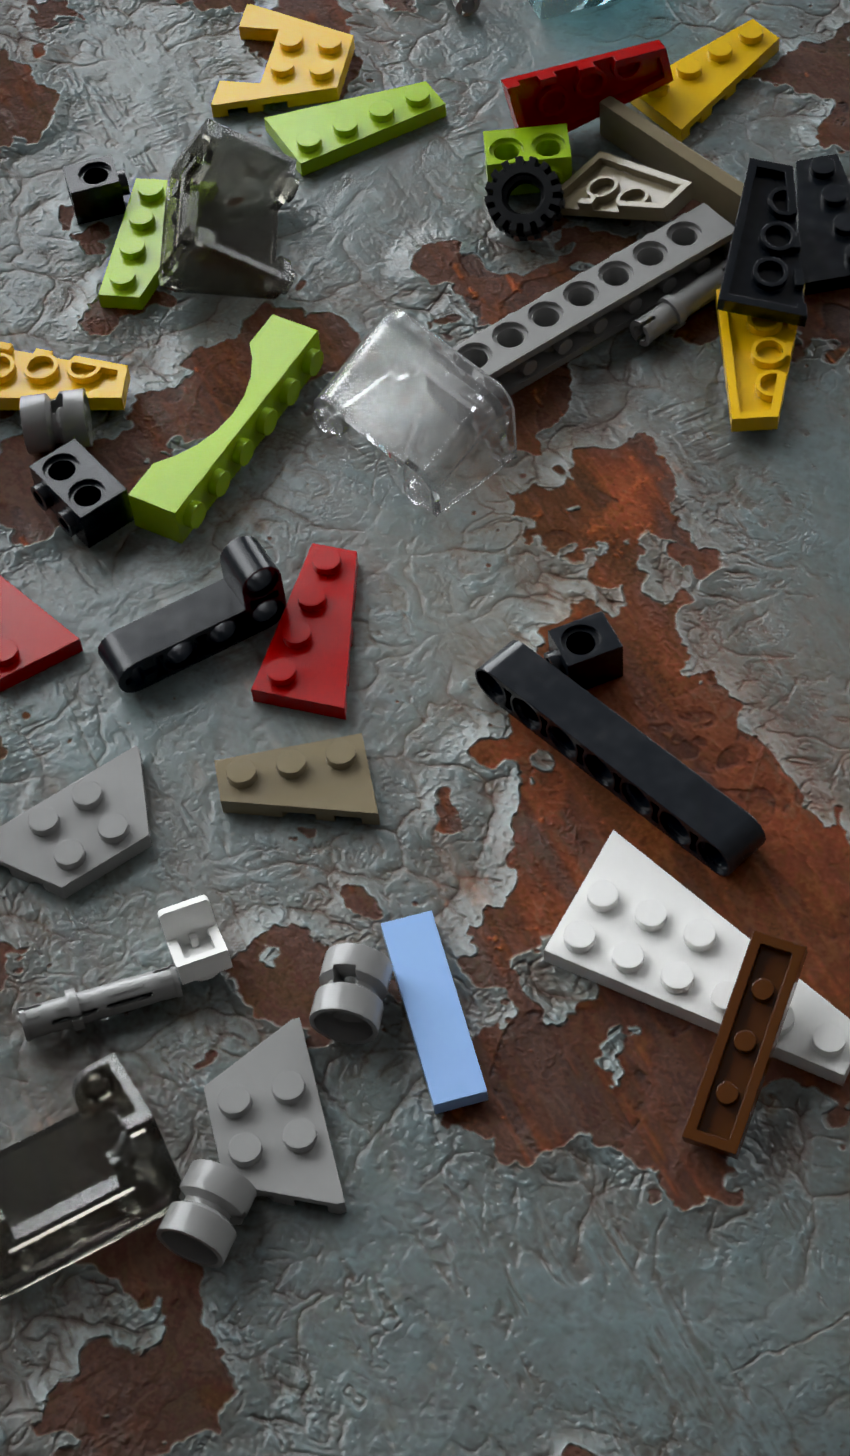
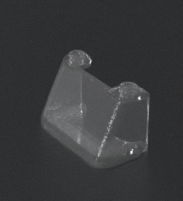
M393 309L379 319L314 400L315 410L313 411V417L322 431L327 434L332 433L336 436H342L350 430V426L403 467L405 480L403 489L406 496L412 503L417 506L422 505L436 517L518 457L515 409L511 397L505 388L400 309Z

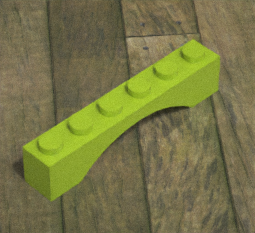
M274 314L270 316L249 343L252 355L251 378L245 395L234 413L218 430L199 444L176 456L153 463L128 494L136 526L182 544L191 531L197 529L202 524L208 509L218 497H222L226 493L230 481L239 469L250 462L256 447L265 436L273 432L277 420L287 407L297 401L300 390L310 377L317 375L320 371L324 355L320 347L318 330Z

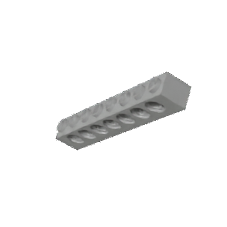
M705 203L687 213L681 214L675 220L654 232L648 233L637 242L612 254L609 258L592 268L577 274L566 283L550 292L544 293L533 302L508 314L502 320L479 333L473 334L469 339L425 363L427 396L459 426L630 326L633 320L640 318L655 308L660 298L668 294L674 295L716 267L724 259L728 258L734 226Z

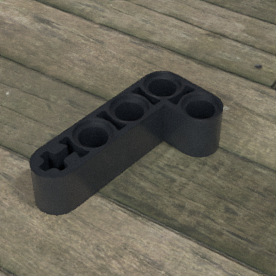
M241 536L229 542L220 555L223 579L111 632L101 641L98 647V654L122 691L134 693L143 690L272 627L280 621L287 606L281 573L256 538L253 536Z

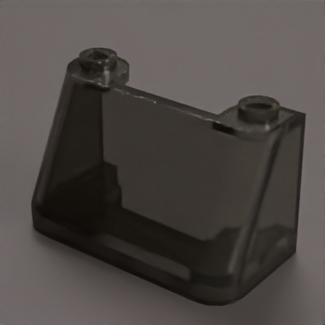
M207 118L176 160L168 178L159 268L160 286L177 293L272 300L281 294H287L293 284L295 272L291 270V261L283 256L276 258L278 210L285 201L291 202L298 190L299 180L295 178L297 159Z
M115 1053L88 1065L74 1079L72 1094L79 1110L78 1112L0 1151V1299L11 1296L162 1218L172 1202L180 1201L179 1195L181 1190L179 1186L182 1181L155 1118Z

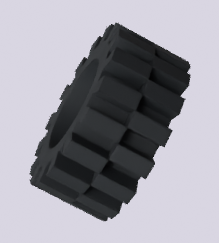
M523 156L515 157L516 163L509 164L508 160L501 163L503 169L500 172L494 169L491 173L493 180L491 183H486L485 190L487 196H484L485 204L495 226L500 232L503 230L507 237L513 239L515 235L519 237L520 241H528V236L533 235L536 240L542 238L540 234L542 231L546 230L550 233L554 229L553 223L555 220L560 222L562 218L561 208L565 209L564 192L556 172L551 170L549 164L545 161L540 164L536 157L530 156L529 161H524ZM531 184L536 186L541 192L540 204L530 213L521 214L515 212L509 206L511 192L519 185Z

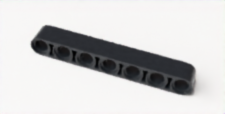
M512 640L475 671V677L480 688L492 701L718 875L729 876L765 843V833L761 825L750 813L524 643Z

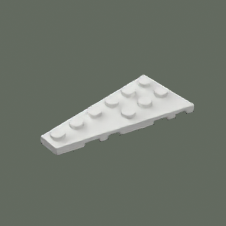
M613 830L545 947L544 961L718 1034L750 939ZM799 979L773 1057L843 1086L850 1072V1019Z

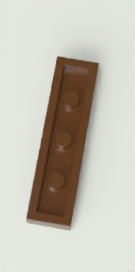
M753 930L682 1135L684 1142L738 1160L808 953L807 946Z

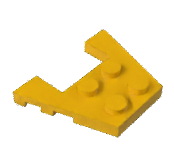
M247 4L239 25L241 39L273 41L274 45L260 83L219 81L211 103L213 117L228 116L229 109L243 107L248 108V113L260 112L264 110L265 104L287 101L288 107L339 100L355 50L354 35L253 4Z

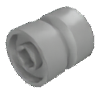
M84 388L59 391L56 399H51L46 393L20 397L21 426L29 455L53 452L58 444L64 445L74 438L84 448L93 446L92 418L87 393Z
M340 943L329 947L325 953L319 976L320 987L315 993L309 1016L312 1028L322 1036L340 1043L365 1044L375 1040L379 1033L383 1016V1000L388 994L393 972L391 960L379 950L363 944Z
M197 1159L191 1162L179 1186L181 1190L179 1198L181 1201H175L170 1204L156 1232V1236L167 1249L181 1258L200 1266L217 1268L224 1264L237 1237L233 1226L242 1224L257 1192L255 1186L246 1177L232 1168L212 1160Z

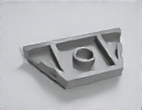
M132 747L0 826V865L9 868L12 876L28 883H39L46 891L66 899L151 847L152 839L147 814V794L143 778L144 767L138 747Z
M300 1017L295 1018L204 1086L220 1164L239 1172L255 1186L256 1197L265 1196L273 1200V1202L296 1206L297 1201L325 1205L328 1207L329 1212L341 1214L347 1212L301 1020Z

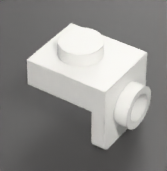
M201 895L158 911V918L182 985L192 981L209 980L219 972L233 967L228 949L216 924L211 904L206 895Z

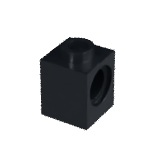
M111 155L63 166L70 200L78 225L125 213L126 207L123 196L129 195L130 189L124 169L116 171Z
M602 611L548 630L549 652L544 653V659L585 690L623 676V645Z

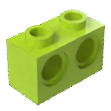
M567 123L483 131L487 182H492L491 173L494 169L500 172L503 169L501 163L508 160L509 164L516 163L515 157L523 156L524 161H529L530 156L536 157L540 164L545 161L550 165L551 170L556 172L561 185L572 176V156ZM522 184L514 188L510 195L539 193L540 190L534 185Z

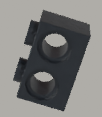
M75 438L29 466L34 481L31 493L37 504L44 511L51 509L56 514L57 520L65 533L70 537L76 535L88 548L134 520L127 489Z

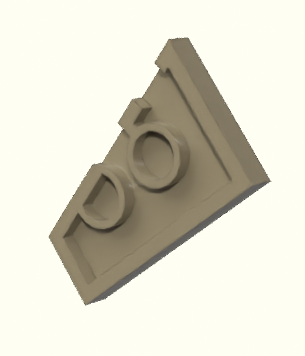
M599 151L561 185L565 200V209L561 208L562 215L668 222L696 197L693 183Z
M362 733L214 760L223 812L283 817L288 812L315 814L316 820L335 821L336 816L361 818L362 824L380 825Z

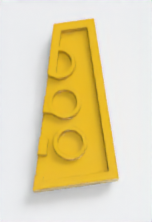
M751 19L671 64L670 67L674 81L629 103L674 138L682 142L690 135V128L697 121L703 123L712 114V107L720 99L727 100L736 92V85L742 79H750L779 51L780 38L754 19Z
M716 289V310L721 289ZM717 310L731 432L778 429L798 326Z
M0 341V410H20L21 396L46 393L51 399H56L59 391L80 388L86 390L90 410H125L130 383L128 365L80 356H73L70 360L56 358L53 355V351L36 348L34 353L14 350L13 344Z

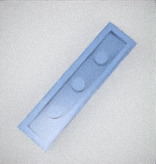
M432 910L381 923L383 938L393 965L394 976L435 1114L487 1101V1088Z

